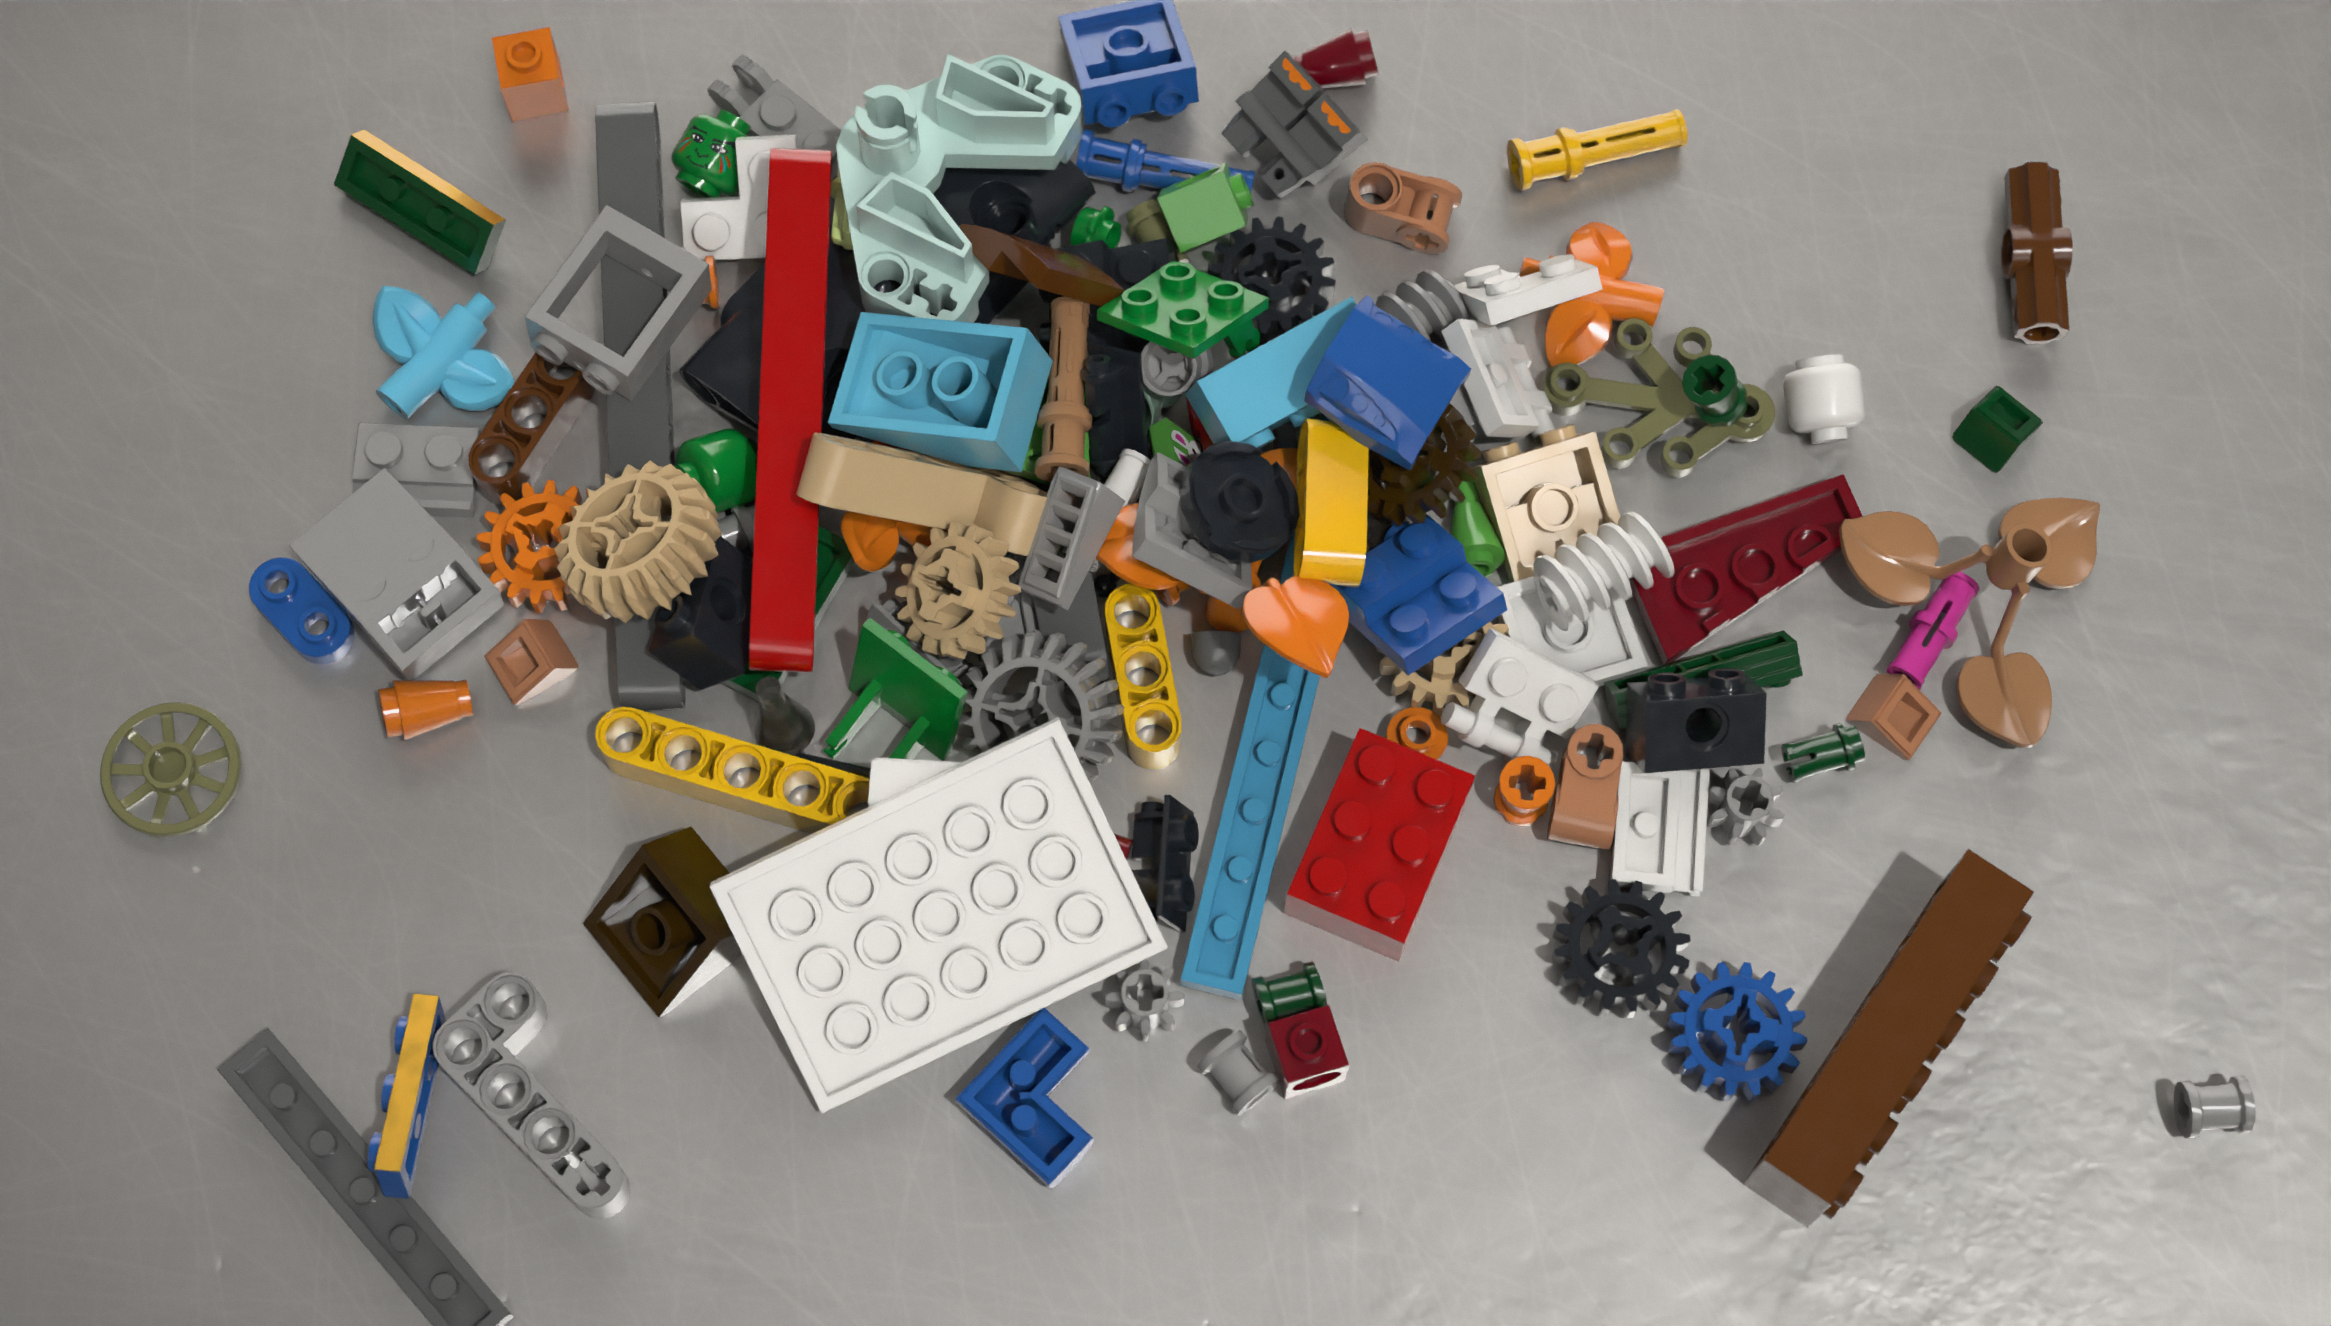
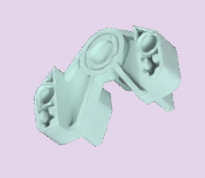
M947 54L941 77L906 91L901 87L890 84L877 85L866 90L863 94L864 99L867 100L865 108L856 105L855 114L842 127L836 144L839 174L861 299L867 313L974 323L979 315L978 301L989 283V270L973 254L972 243L933 195L941 184L945 169L1055 170L1060 161L1067 164L1082 134L1080 95L1069 83L1008 55H993L976 63L969 64ZM883 280H893L901 284L898 289L887 293L874 289L875 285Z

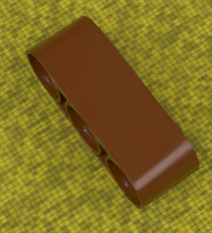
M536 352L473 444L469 453V467L483 497L489 502L503 506L500 499L503 493L508 494L517 501L523 498V483L529 482L533 487L594 394L595 388L583 378L581 371L578 370L572 377L567 379H555L552 376L559 368L571 365L564 361L561 365H555L542 358ZM540 413L546 415L545 420L534 428L520 426L521 422L531 414ZM500 462L514 464L512 470L502 477L487 476L488 471L495 464Z

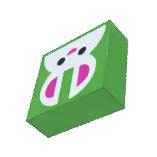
M1166 417L1149 427V436L1154 456L1159 452L1188 467L1203 453L1199 440Z

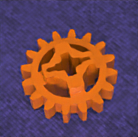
M548 480L544 486L543 493L535 494L529 482L522 484L523 498L515 501L511 496L503 493L500 499L505 510L501 514L486 511L484 514L487 525L492 532L477 534L476 540L481 550L487 552L478 557V561L484 574H492L489 580L500 593L508 589L507 597L511 606L519 607L527 597L530 598L535 613L542 614L546 600H555L559 609L564 611L568 607L567 595L571 594L570 588L562 580L561 573L557 569L560 562L554 550L555 546L553 548L548 546L552 540L556 546L563 541L558 527L573 520L569 507L581 505L582 497L578 487L573 485L562 496L559 495L554 480ZM507 544L511 545L514 552L518 553L514 559L516 565L514 570L506 562L505 552ZM533 546H541V548L536 553Z

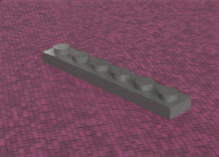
M269 1028L217 1070L432 1326H504L514 1317L411 1195L410 1199L383 1196L376 1173L370 1172L368 1169L369 1145Z

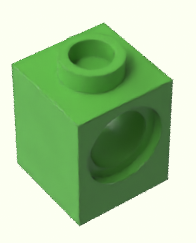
M1227 163L1161 189L1157 198L1180 253L1245 227L1249 219L1246 209L1254 206L1253 198L1243 175L1239 173L1232 176Z

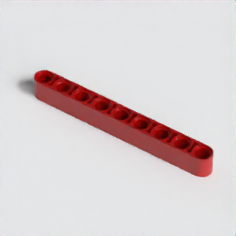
M770 149L749 669L751 671L813 672L819 504L799 497L797 490L813 434L822 433L831 198V150Z

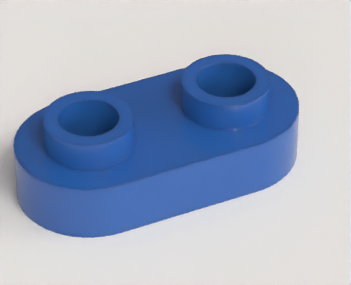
M274 558L264 562L254 571L249 583L251 600L264 618L301 657L311 663L323 665L334 663L349 652L355 637L351 619L340 604L299 562L290 558ZM279 579L289 580V585L283 592H270L271 585ZM319 620L329 622V626L324 633L320 635L309 634L310 628L315 622Z

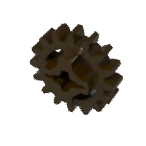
M1449 403L1419 452L1417 460L1410 471L1369 449L1367 509L1378 519L1384 516L1396 527L1402 525L1406 516L1414 524L1424 523L1426 512L1431 510L1442 519L1447 516L1444 503L1449 498L1461 503L1466 499L1459 486L1462 481H1476L1478 475L1467 464L1479 459L1481 451L1471 442L1477 435L1476 431L1452 404ZM1442 433L1445 435L1446 442L1441 438ZM1382 480L1387 484L1386 489L1384 488Z

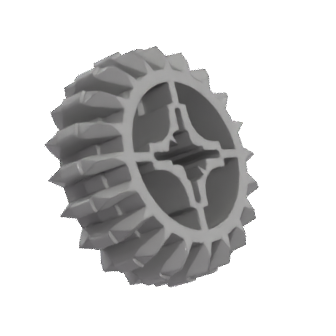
M1039 630L1026 633L1023 642L1016 635L1004 638L1001 650L991 647L982 653L981 657L985 667L976 665L971 667L966 674L975 686L974 688L965 689L968 692L964 704L971 706L972 711L961 714L959 725L972 727L974 735L965 739L962 747L971 750L979 746L983 753L1010 740L1004 730L1002 721L1014 730L1016 737L1040 726L1037 722L1040 716L1034 717L1030 707L1041 704L1044 707L1041 713L1047 712L1048 721L1059 717L1067 735L1074 734L1080 736L1074 751L1089 782L1099 776L1096 764L1105 765L1111 762L1114 757V753L1106 743L1115 742L1122 737L1123 731L1109 723L1108 719L1122 715L1125 707L1119 703H1108L1106 696L1118 689L1119 682L1113 679L1101 683L1097 674L1103 671L1106 661L1098 658L1088 664L1084 663L1087 644L1083 642L1074 644L1066 652V638L1063 633L1056 632L1050 635L1046 642ZM1026 666L1039 667L1037 678L1029 682L1026 694L1019 692L1011 696L1002 694L1006 682L1018 668ZM1065 682L1074 692L1080 709L1072 706L1067 700L1064 693Z

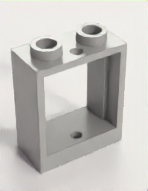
M606 205L525 315L531 346L537 354L550 363L561 365L564 361L581 371L583 378L596 390L607 395H612L615 391L632 401L711 292L709 264ZM605 254L670 291L624 357L558 319Z

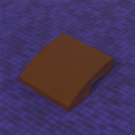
M961 224L959 227L972 243L973 254L989 271L1031 282L1038 289L1101 307L1125 291L1101 269L1068 252L977 225Z

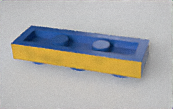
M413 994L409 1016H400L397 1022L394 1049L395 1053L400 1056L396 1074H387L383 1083L381 1108L382 1112L387 1113L382 1133L375 1132L372 1135L368 1151V1169L370 1172L376 1173L383 1196L410 1199L439 1066L434 1056L433 1041L436 1032L446 1022L439 996Z

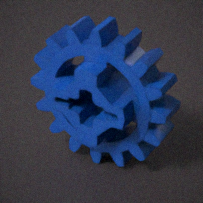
M1724 962L1718 963L1713 970V981H1710L1707 976L1699 971L1690 981L1695 994L1681 989L1673 1001L1684 1012L1671 1013L1667 1019L1666 1027L1680 1032V1035L1673 1038L1668 1044V1051L1670 1053H1685L1687 1058L1678 1072L1683 1076L1696 1070L1702 1076L1697 1088L1701 1093H1704L1715 1083L1721 1086L1722 1101L1729 1102L1737 1088L1743 1089L1744 1095L1749 1102L1754 1101L1760 1095L1761 1082L1768 1089L1775 1092L1784 1083L1778 1069L1792 1074L1799 1066L1800 1061L1789 1051L1802 1050L1807 1044L1808 1037L1793 1032V1028L1800 1025L1806 1018L1804 1011L1788 1010L1786 1004L1795 992L1792 988L1784 989L1779 993L1774 991L1771 986L1774 983L1776 973L1771 970L1759 981L1752 978V967L1749 962L1742 964L1736 976L1730 975L1729 969ZM1728 993V999L1720 1009L1707 1008L1705 1011L1699 1010L1709 999ZM1756 1000L1767 1009L1773 1019L1766 1017L1757 1005ZM1738 1011L1737 1022L1740 1023V1033L1747 1036L1735 1052L1736 1042L1733 1041V1031L1726 1027ZM1700 1044L1707 1046L1717 1059V1064L1704 1053ZM1768 1052L1774 1053L1772 1058L1764 1065L1745 1071V1065L1753 1054L1766 1055Z

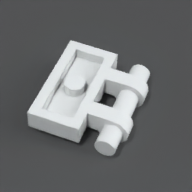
M1457 319L1441 331L1450 353L1458 356L1471 368L1470 375L1464 385L1473 404L1472 411L1475 418L1483 428L1486 436L1524 438L1531 433L1534 441L1540 442L1539 434L1555 429L1549 417V413L1552 411L1549 399L1545 391L1537 389L1528 368L1531 366L1532 360L1525 345L1517 343L1511 327L1498 329L1496 324L1490 326L1478 320Z
M1489 628L1459 679V682L1466 690L1477 694L1469 709L1454 702L1449 703L1442 713L1441 723L1457 731L1460 740L1476 748L1484 744L1504 754V760L1507 763L1516 757L1532 756L1548 764L1552 770L1557 761V754L1540 745L1542 737L1549 730L1568 739L1599 687L1591 678ZM1501 707L1523 717L1514 732L1494 723V718Z

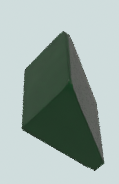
M1996 385L1969 411L1953 433L1952 438L1987 468L1997 473L2006 466L2039 429L2043 421L2008 392Z

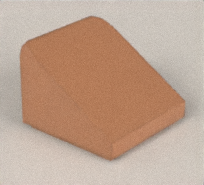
M524 619L484 655L514 705L526 702L570 676L579 668L574 656L555 626L549 620Z
M1880 673L1872 679L1846 719L1857 730L1901 759L1910 760L1942 713L1904 674Z

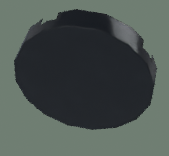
M1226 441L1209 446L1185 469L1179 487L1181 510L1191 531L1208 549L1228 560L1253 563L1271 557L1289 540L1291 532L1296 528L1300 516L1298 494L1288 473L1277 461L1271 465L1267 459L1260 456L1263 452L1262 450L1251 444Z

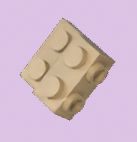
M1574 424L1556 428L1539 434L1542 446L1520 452L1517 441L1497 446L1482 452L1485 463L1471 467L1478 475L1475 483L1481 504L1505 552L1504 565L1510 583L1533 577V564L1536 558L1541 555H1549L1555 559V551L1559 546L1570 544L1576 548V541L1579 536L1586 533L1597 536L1599 527L1604 523L1612 522L1618 525L1620 514L1596 431L1577 435Z

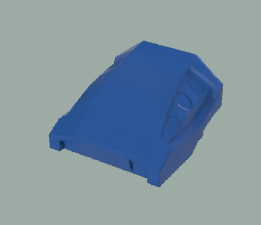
M1367 295L1353 308L1323 355L1306 389L1304 402L1322 412L1328 420L1339 425L1358 443L1410 471L1427 438L1453 396L1468 379L1471 368L1458 356L1435 345L1408 325L1376 307L1373 298Z

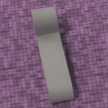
M515 972L501 973L489 980L442 1024L434 1037V1056L450 1078L581 1212L590 1218H611L621 1212L628 1203L631 1192L629 1179L616 1159L515 1057L545 1026L548 1015L547 1006L529 978ZM519 994L529 997L528 1009L522 1016L512 1020L500 1018V1008L506 999ZM467 1039H477L482 1042L481 1052L474 1061L464 1065L453 1063L452 1056L459 1043ZM514 1082L525 1085V1095L520 1104L510 1109L496 1107V1096L503 1086ZM557 1126L569 1129L568 1143L562 1150L553 1154H545L539 1151V1140L545 1131ZM582 1160L598 1178H605L606 1183L610 1187L607 1193L600 1196L595 1191L590 1192L589 1186L575 1170Z

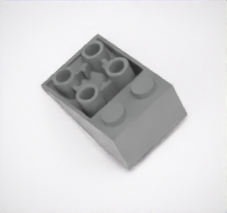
M385 468L289 544L292 551L405 680L416 679L504 606L500 591L460 545Z

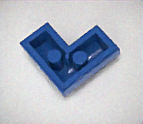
M1043 1008L1028 1021L955 1098L956 1103L1049 1188L1055 1187L1075 1168L1093 1143V1137L1048 1097L1088 1055L1090 1048L1046 1008Z

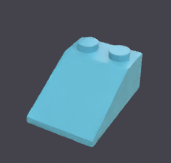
M861 312L828 424L837 430L964 466L1022 472L1053 360L1028 328Z

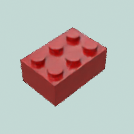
M1359 728L1287 892L1284 914L1399 962L1469 798L1475 775Z

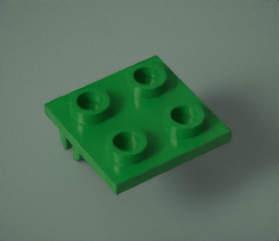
M1171 261L1097 309V320L1193 359L1223 339L1229 348L1230 356L1238 359L1245 355V351L1251 352L1258 348L1260 333L1257 328L1253 327L1252 319L1268 309L1269 298L1245 289L1237 282L1224 281L1196 270L1190 264Z
M869 618L861 628L848 688L859 698L825 741L828 746L823 752L832 759L838 757L849 745L855 734L881 707L910 729L890 755V759L913 760L925 747L944 761L951 754L968 691L961 687L957 678L950 671L943 667H935L912 650L908 641L901 634L894 630H886Z

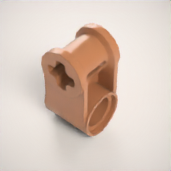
M1372 162L1362 165L1354 172L1344 204V215L1347 223L1361 234L1372 235L1399 243L1417 252L1440 254L1448 248L1450 239L1446 231L1452 210L1457 209L1461 204L1462 192L1457 186L1441 178L1424 177L1390 167L1384 163ZM1374 193L1381 196L1386 203L1373 205L1364 201L1361 195ZM1428 211L1433 213L1431 220L1426 218Z
M1588 724L1579 728L1571 736L1561 758L1558 784L1555 787L1548 822V840L1610 850L1617 820L1619 804L1617 792L1623 759L1622 742L1611 728L1601 724ZM1586 747L1597 749V758L1602 760L1597 769L1587 767V757L1583 756Z

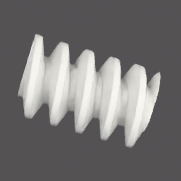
M1632 511L1622 514L1618 520V525L1612 522L1601 525L1597 531V536L1591 533L1579 536L1576 541V548L1570 544L1559 546L1555 551V559L1549 555H1541L1536 558L1533 564V575L1540 601L1547 615L1559 629L1567 631L1568 622L1565 614L1567 610L1570 609L1580 621L1585 622L1590 617L1587 600L1592 599L1601 610L1606 611L1611 608L1608 593L1610 588H1613L1622 599L1628 600L1632 597L1630 578L1634 577L1643 588L1649 589L1654 584L1650 568L1655 566L1665 578H1671L1674 575L1675 569L1669 551L1661 537L1641 515Z

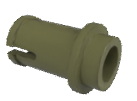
M1156 200L1140 203L1126 214V219L1129 223L1126 227V232L1130 237H1136L1139 243L1167 238L1175 247V262L1190 263L1188 255L1184 252L1180 253L1162 208Z

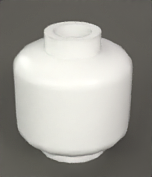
M1842 354L1815 356L1795 361L1796 370L1787 374L1783 383L1789 427L1797 433H1811L1812 444L1847 440V428L1860 424L1866 414L1859 368L1853 364L1844 363Z

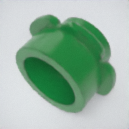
M1104 206L1101 211L1085 207L1075 220L1071 233V246L1103 240L1110 249L1117 248L1122 230L1120 223L1113 221L1115 217L1114 211L1107 206Z

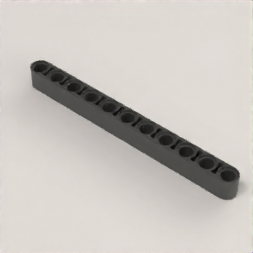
M656 102L596 105L595 130L599 214L608 205L665 238L661 140ZM605 254L601 259L604 346L624 357L668 294L667 290ZM670 349L632 401L615 391L612 395L606 394L609 475L614 478L621 477L628 464L639 470L650 460L661 467L670 463L673 466L675 465ZM660 605L655 607L649 620L636 613L627 623H624L619 618H615L617 685L620 707H632L646 712L685 709V679L649 652L656 627L655 617L661 607Z

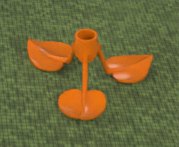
M1279 448L1261 454L1260 456L1267 459L1271 465L1276 461L1288 473L1296 490L1298 448ZM1139 503L1122 507L1095 559L1103 563L1118 577L1139 587L1161 590L1180 584L1181 580L1132 556L1134 527ZM1262 560L1251 563L1253 590L1245 596L1240 610L1209 595L1206 606V618L1215 629L1240 633L1249 628L1260 641L1290 662L1324 678L1330 676L1349 622V611L1346 601L1330 584L1322 580L1301 578L1297 575L1287 579L1282 585L1277 579L1269 578L1261 586L1260 580L1257 577Z

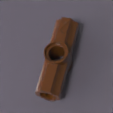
M2026 162L2021 166L2009 168L2004 177L2007 227L2002 240L2001 267L2004 278L2011 279L2014 338L2022 339L2025 341V344L2042 345L2054 340L2065 339L2069 332L2066 279L2072 264L2073 242L2070 229L2062 227L2059 169L2050 167L2048 162Z

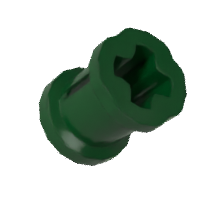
M1705 355L1698 357L1689 364L1683 375V390L1688 399L1695 404V411L1701 420L1712 427L1733 425L1741 419L1747 410V390L1740 380L1737 379L1736 371L1731 363L1719 355ZM1716 389L1719 393L1716 394L1712 390Z
M1313 961L1303 963L1302 971L1267 981L1262 976L1252 978L1251 980L1256 1005L1266 1032L1268 1023L1327 1006L1323 984Z

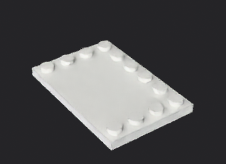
M1059 717L710 882V889L822 1114L1168 949Z

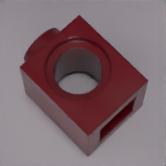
M1329 1005L1268 1023L1265 1042L1275 1072L1281 1079L1279 1084L1284 1100L1345 1081L1349 1063Z

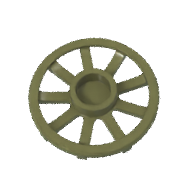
M182 702L154 705L126 720L109 740L100 768L102 792L109 807L122 822L136 831L148 834L150 837H173L193 831L200 832L207 828L206 825L222 813L232 799H235L241 775V750L228 726L211 711L197 705ZM173 713H186L199 717L197 725L183 744L175 742ZM160 715L163 742L152 746L133 728L148 718ZM213 726L221 735L225 746L202 755H194L193 751L210 727ZM124 737L145 754L142 764L112 763L116 749ZM229 759L225 783L202 776L198 772L202 767ZM111 776H144L145 783L125 798L118 800L112 786ZM191 786H199L219 795L206 810L199 813L189 793V788ZM157 792L158 799L151 822L141 820L128 812L150 794ZM177 795L189 819L179 823L164 824L171 797Z

